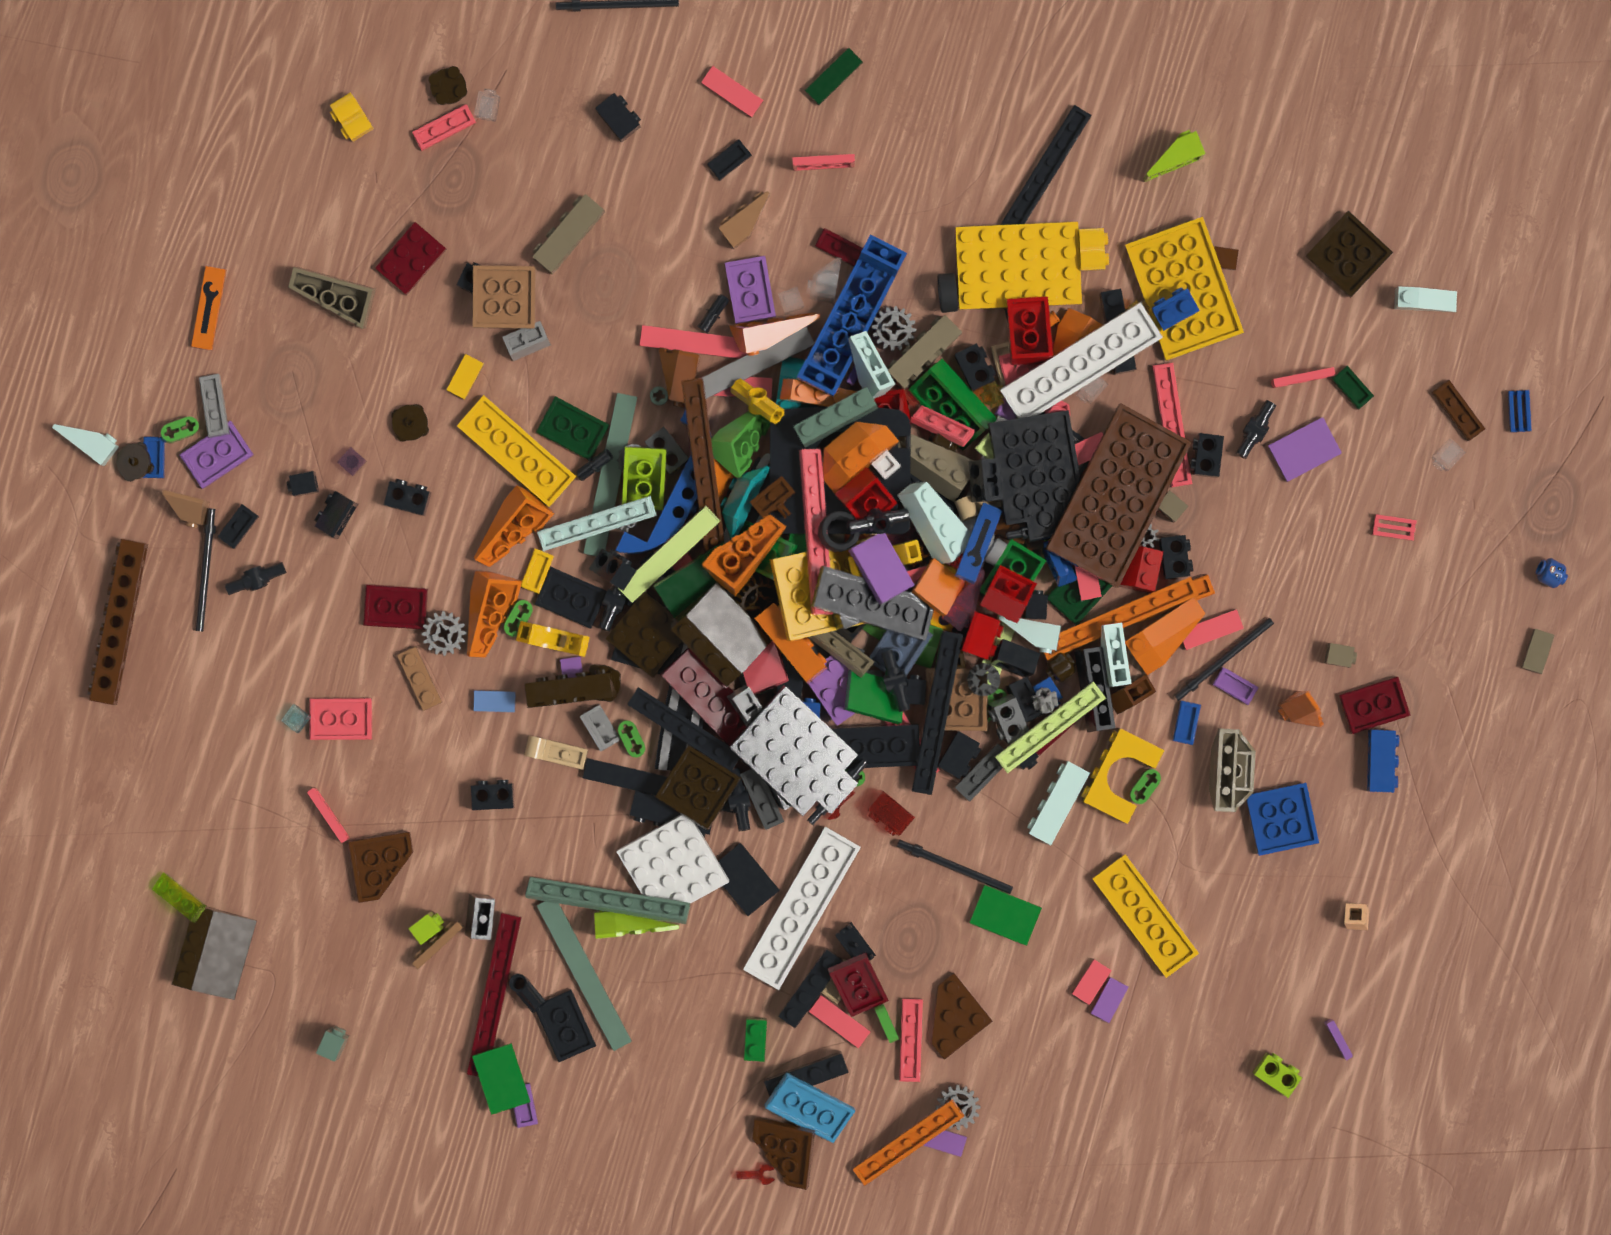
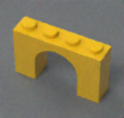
M1118 728L1117 731L1113 730L1109 738L1111 744L1108 750L1104 749L1099 758L1102 760L1099 768L1095 767L1090 776L1093 779L1090 787L1086 785L1081 796L1084 797L1082 802L1128 824L1137 805L1115 795L1111 791L1107 782L1109 768L1115 761L1130 757L1156 769L1165 750Z

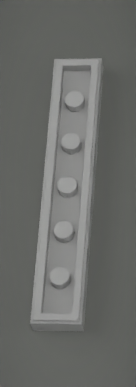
M805 326L765 350H760L757 355H746L702 377L706 399L733 386L734 382L740 378L745 380L813 346L815 343L807 327Z

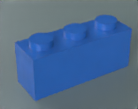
M1368 730V792H1394L1395 788H1398V776H1395V768H1398L1399 756L1395 755L1396 747H1399V735H1396L1394 730Z

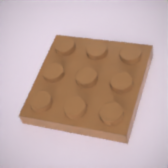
M473 265V328L535 329V266Z
M926 668V712L935 668ZM956 669L945 730L988 731V696L974 694L969 688L967 678L971 669ZM987 674L984 676L976 675L980 679L979 687L983 683L988 684Z

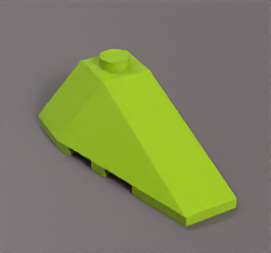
M601 910L594 913L596 939L619 937L628 933L636 935L648 931L661 932L680 928L679 924Z

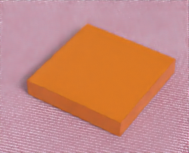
M933 558L919 578L912 593L940 615L945 616L965 585V582L955 577L953 572Z

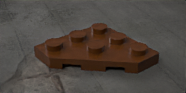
M410 832L349 842L358 902L379 900L414 852Z
M955 973L941 982L937 989L932 1045L945 1060L993 1022Z
M756 1117L754 1119L752 1136L754 1142L761 1146L766 1153L765 1157L774 1169L777 1168L787 1186L807 1190L810 1181L815 1130Z

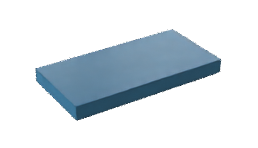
M787 1072L764 1104L765 1109L800 1127L815 1130L816 1135L832 1143L835 1142L856 1111L854 1107Z

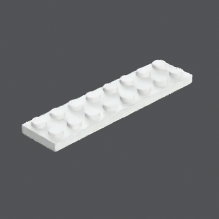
M1139 302L1057 353L1053 358L1046 360L1001 388L1000 391L1018 418L1039 415L1160 340L1163 336L1142 303Z
M827 827L823 829L743 970L772 987L780 989L860 850V846Z

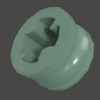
M655 387L650 392V399L655 405H663L668 400V392L663 387ZM658 390L663 391L662 394H665V398L660 399V402L655 401L656 397L653 398L654 393H658Z

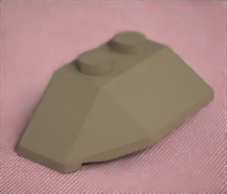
M1218 728L1211 748L1209 792L1214 811L1236 812L1254 790L1256 751L1242 735V732L1237 729Z

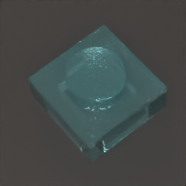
M293 704L281 721L294 732L300 733L311 716L299 706Z

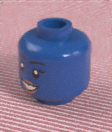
M1553 558L1542 560L1535 572L1538 581L1550 588L1563 585L1568 578L1566 566Z

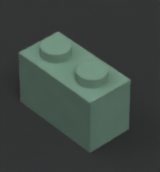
M330 1027L326 1030L316 1054L335 1062L340 1058L350 1035L345 1034L346 1030L341 1027Z

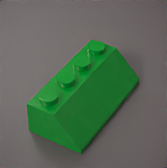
M943 359L932 366L908 389L909 393L920 405L974 429V435L964 447L959 445L962 451L988 429L989 423H994L997 420L994 414Z

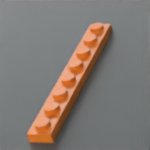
M1188 577L1060 632L1057 651L1052 650V654L1044 653L1046 659L1050 660L1060 652H1069L1101 638L1102 625L1122 623L1123 628L1199 596L1192 578Z

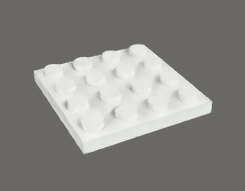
M683 815L675 817L616 851L641 894L645 896L691 904L729 883L727 875L696 823Z

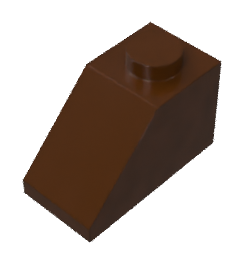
M1147 674L1110 695L1112 707L1117 715L1132 708L1156 692Z

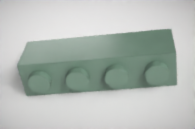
M866 387L800 422L794 428L806 448L875 411L878 407Z

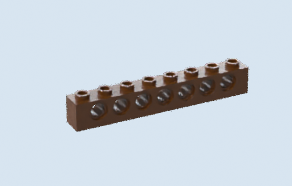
M121 539V542H118L116 545L115 554L118 557L117 562L112 565L111 575H114L113 582L109 583L107 595H110L109 603H105L103 615H106L105 623H102L100 626L99 635H102L101 643L97 644L95 655L98 658L97 663H94L91 675L94 676L93 684H89L87 695L90 696L89 701L117 705L149 544ZM130 555L133 557L134 563L132 566L127 567L124 560ZM123 576L129 577L130 583L127 587H123L120 583ZM119 596H123L126 600L123 607H119L116 603ZM115 616H119L122 620L121 625L117 628L112 623ZM115 636L118 640V644L114 648L110 647L108 643L109 638ZM108 656L114 660V664L110 668L106 667L104 663ZM104 676L110 680L107 688H103L100 683Z

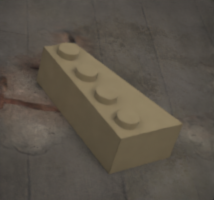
M293 267L289 288L354 323L356 326L362 329L366 328L376 288L304 268Z
M946 315L942 318L938 316L930 324L932 328L928 332L924 330L916 338L917 342L913 346L908 345L901 353L903 356L898 361L894 359L887 366L894 383L900 389L905 391L962 334V331Z
M911 434V474L921 481L927 482L934 490L955 502L970 480L968 461L975 460ZM899 437L898 448H906V437Z

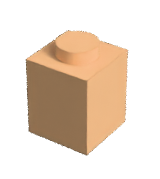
M1346 903L1344 922L1346 928L1368 930L1369 909L1367 904Z

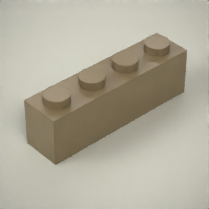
M586 194L583 197L579 196L572 204L574 208L571 212L568 213L566 211L559 219L560 225L556 229L553 227L547 233L546 237L548 239L544 244L539 243L533 250V259L552 275L605 213V210Z

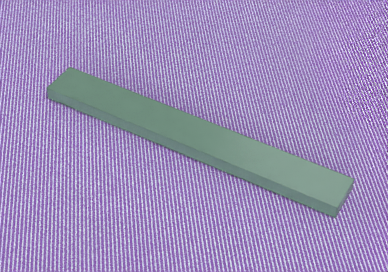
M617 393L606 449L612 453L614 459L601 468L592 514L615 507L622 474L617 459L619 458V452L624 446L628 445L638 397ZM609 531L587 537L584 554L597 556L602 548L606 550Z
M534 877L529 878L525 897L528 899L681 924L687 923L691 907L688 902Z
M544 901L537 905L613 1051L632 1042L560 904Z

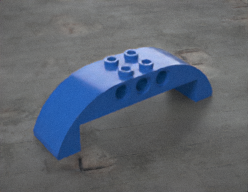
M870 234L810 354L797 375L799 380L834 397L853 361L848 338L864 331L868 332L907 255L906 252Z
M685 411L680 421L687 426ZM691 455L648 542L624 532L616 551L622 554H638L655 550L672 538L686 524L690 515L695 516L698 510L695 481L692 479L694 471ZM687 489L694 491V496L689 500L683 498V492ZM683 508L685 511L684 516L681 518L674 517L675 509Z

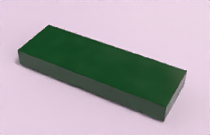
M848 48L805 92L820 106L863 64V61Z

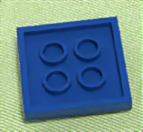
M1306 782L1253 793L1246 800L1258 856L1319 843Z

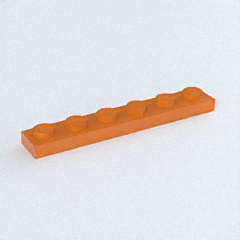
M951 1099L853 1168V1171L863 1185H867L962 1119L964 1114L954 1100Z

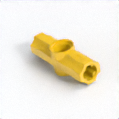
M741 378L736 380L733 386H731V393L748 405V411L751 414L762 415L774 424L780 422L784 416V409L767 397L765 389L754 388Z

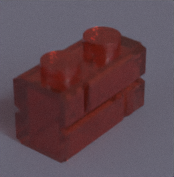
M884 791L867 809L871 812L868 816L876 823L879 821L883 822L886 825L884 829L892 836L895 834L900 836L915 818Z

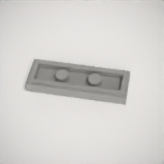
M220 374L199 377L208 437L213 438L230 434Z

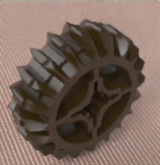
M756 572L755 577L753 575L750 577L736 596L732 597L759 626L760 624L755 618L773 603L777 607L780 605L775 581ZM758 587H768L770 589L759 590ZM749 608H750V610H752V609H757L758 611L750 612V611H747V609H749Z

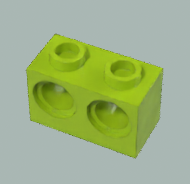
M431 911L412 925L409 930L420 945H422L444 928L442 925L444 921L438 913L434 914Z
M1265 1053L1252 1073L1289 1098L1302 1079L1298 1075L1300 1071L1291 1064L1288 1067L1281 1063L1283 1059L1275 1053H1272L1271 1056ZM1274 1063L1275 1070L1272 1073H1266V1064ZM1286 1074L1292 1076V1081L1288 1085L1282 1083V1077Z

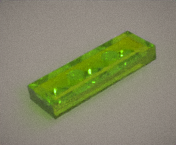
M164 872L152 888L154 892L194 923L206 908L202 901Z

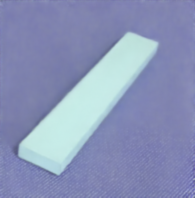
M651 496L538 531L537 534L543 551L657 515Z

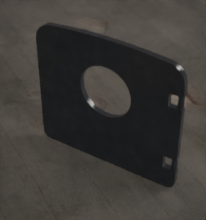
M826 406L785 409L784 416L780 422L776 424L771 422L770 485L783 476L795 491V494L788 498L784 504L792 513L790 516L787 515V518L784 519L778 510L769 514L786 526L782 534H805L799 450L818 449L819 444L826 438L824 437L805 448L794 426L828 408ZM878 408L834 433H843L855 422L886 425L898 440L899 437H906V448H898V442L888 451L901 465L890 477L885 480L873 465L868 467L896 500L897 504L889 510L893 512L898 510V500H900L898 494L911 484V423L908 416L901 410ZM824 481L826 516L836 511H844L851 514ZM834 520L828 525L827 533L849 534L848 525L845 521ZM910 520L893 524L885 534L907 533L910 529ZM861 531V532H860V534H877V533H875V531H870V532Z

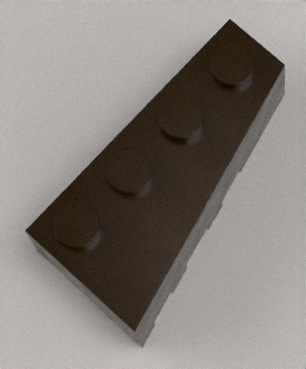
M607 669L595 670V675H588V672L575 673L576 677L568 678V674L555 676L556 680L549 681L548 677L536 678V682L524 684L527 708L617 697L614 672L608 673Z

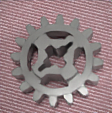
M897 306L894 307L893 311L886 307L885 314L882 311L879 312L880 319L874 318L877 325H873L872 329L877 330V332L873 334V337H879L877 344L883 342V349L891 346V351H894V348L897 346L899 350H902V344L908 346L909 342L907 340H914V336L911 333L916 332V329L912 328V325L916 322L915 320H909L912 314L905 315L904 308L899 312ZM891 316V320L887 324H881L886 317ZM899 316L906 321L907 326L901 324ZM892 324H896V327L900 328V330L896 331V334H892V330L888 329V327H892ZM881 332L886 333L890 337V340L887 341L882 336ZM901 334H907L903 340L897 342V337Z
M442 611L441 616L434 613L435 619L432 620L428 617L429 625L423 624V627L427 629V632L422 633L423 636H427V639L423 642L424 644L430 643L428 650L435 648V654L443 651V655L446 656L448 650L454 654L453 648L461 649L458 643L465 642L461 638L462 635L466 634V631H461V628L465 625L464 623H458L459 616L453 619L452 612L449 616L445 615V611ZM442 620H449L453 622L455 625H444ZM436 623L437 630L435 634L430 635L431 627ZM439 624H441L442 628H444L445 630L449 629L450 633L447 634V639L449 641L448 643L446 639H444V637L438 636V634L441 632ZM458 631L457 640L453 644L451 637L453 633ZM442 641L446 647H439L433 642Z
M956 1084V1089L954 1090L951 1086H948L949 1092L946 1093L942 1090L941 1093L944 1097L937 1098V1101L941 1104L937 1105L936 1109L943 1106L948 1097L953 1099L955 1103L963 1104L964 1106L961 1107L964 1117L953 1125H956L957 1130H960L961 1125L968 1128L967 1123L969 1121L973 1124L975 1123L973 1116L979 1117L976 1109H980L981 1106L975 1104L979 1098H973L974 1091L971 1090L968 1093L967 1086L960 1089L959 1084ZM957 1094H963L967 1096L968 1099H961L957 1097ZM972 1106L971 1113L966 1118V1110Z

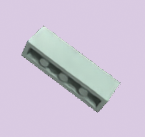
M1069 761L1066 764L1061 763L1056 773L1059 775L1056 782L1052 781L1046 791L1049 793L1047 799H1042L1037 808L1040 811L1036 818L1032 817L1027 826L1030 829L1028 832L1030 835L1049 845L1053 843L1090 774Z

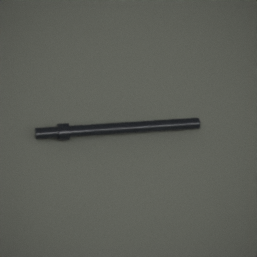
M572 0V2H556V10H572V12H581L582 9L679 7V0Z
M207 508L206 525L203 527L205 538L195 631L201 632L204 631L213 534L216 532V526H214L216 509Z
M1270 618L1265 620L1194 679L1190 678L1185 682L1186 685L1174 694L1175 698L1180 701L1189 692H1194L1198 689L1199 684L1264 633L1274 622Z
M900 839L896 847L910 852L914 857L919 858L920 856L1008 894L1012 892L1013 886L924 850L918 844L912 845Z

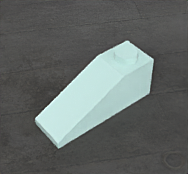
M1397 287L1395 289L1394 309L1456 312L1457 291L1420 287Z
M867 331L849 337L853 360L862 389L867 387L873 399L886 394L895 383Z
M56 424L52 427L102 466L107 464L119 448L115 444L117 440L108 433L104 435Z
M999 615L1001 621L1034 646L1039 647V652L1052 654V650L1057 651L1061 626L1021 618L1018 623H1015Z
M1122 623L1102 625L1101 647H1103L1109 687L1131 684Z

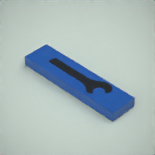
M983 502L955 577L972 584L976 582L1002 513L1001 509Z

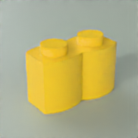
M351 92L330 105L332 108L330 114L335 122L340 121L343 128L340 130L346 140L350 138L354 142L374 129Z
M1104 228L1079 229L1081 271L1105 270L1106 266L1109 265V254L1105 253V245H1108V233H1104Z

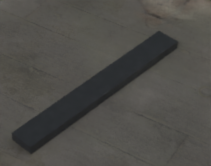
M1076 105L1073 106L1000 225L1026 223L1091 118V114Z
M942 630L912 792L932 795L963 638L962 633Z
M587 758L583 774L584 779L657 795L668 778L667 776ZM727 800L721 811L733 813V811H730L729 801Z

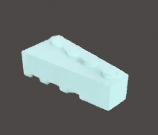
M927 482L910 484L898 494L904 508L908 509L909 517L932 558H935L941 564L951 563L964 552L971 532Z

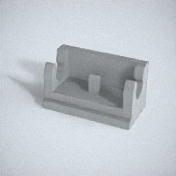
M541 321L535 323V329H520L503 336L513 361L551 345Z
M601 705L580 716L600 752L621 740Z

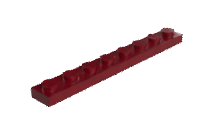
M501 913L467 1075L479 1077L472 1055L494 1049L522 919L520 916Z

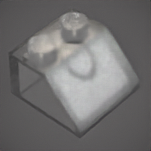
M837 257L813 275V279L808 280L807 293L810 294V299L835 302L841 258Z

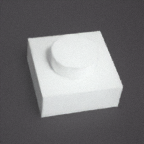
M888 450L871 463L885 480L901 467Z

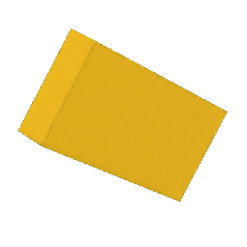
M465 354L447 391L465 400L484 363Z
M534 549L521 587L539 594L554 556Z

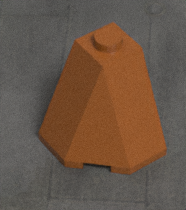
M660 347L659 354L669 400L673 402V406L685 408L682 381L696 379L700 355L676 349L669 351L667 348Z

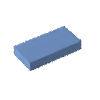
M474 691V711L515 712L516 692Z

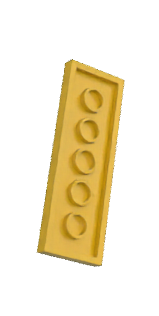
M484 395L457 425L458 428L548 507H551L576 478L569 469Z
M1126 854L1092 878L1165 978L1199 954Z

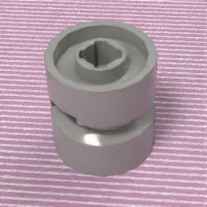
M992 537L984 561L995 566L1008 544L999 538L994 540Z

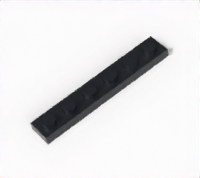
M639 687L627 704L729 771L733 770L740 759L728 747L729 745Z

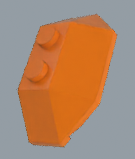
M855 422L824 448L823 480L836 494L865 467L871 466V463L886 450L889 451L899 440L886 425Z

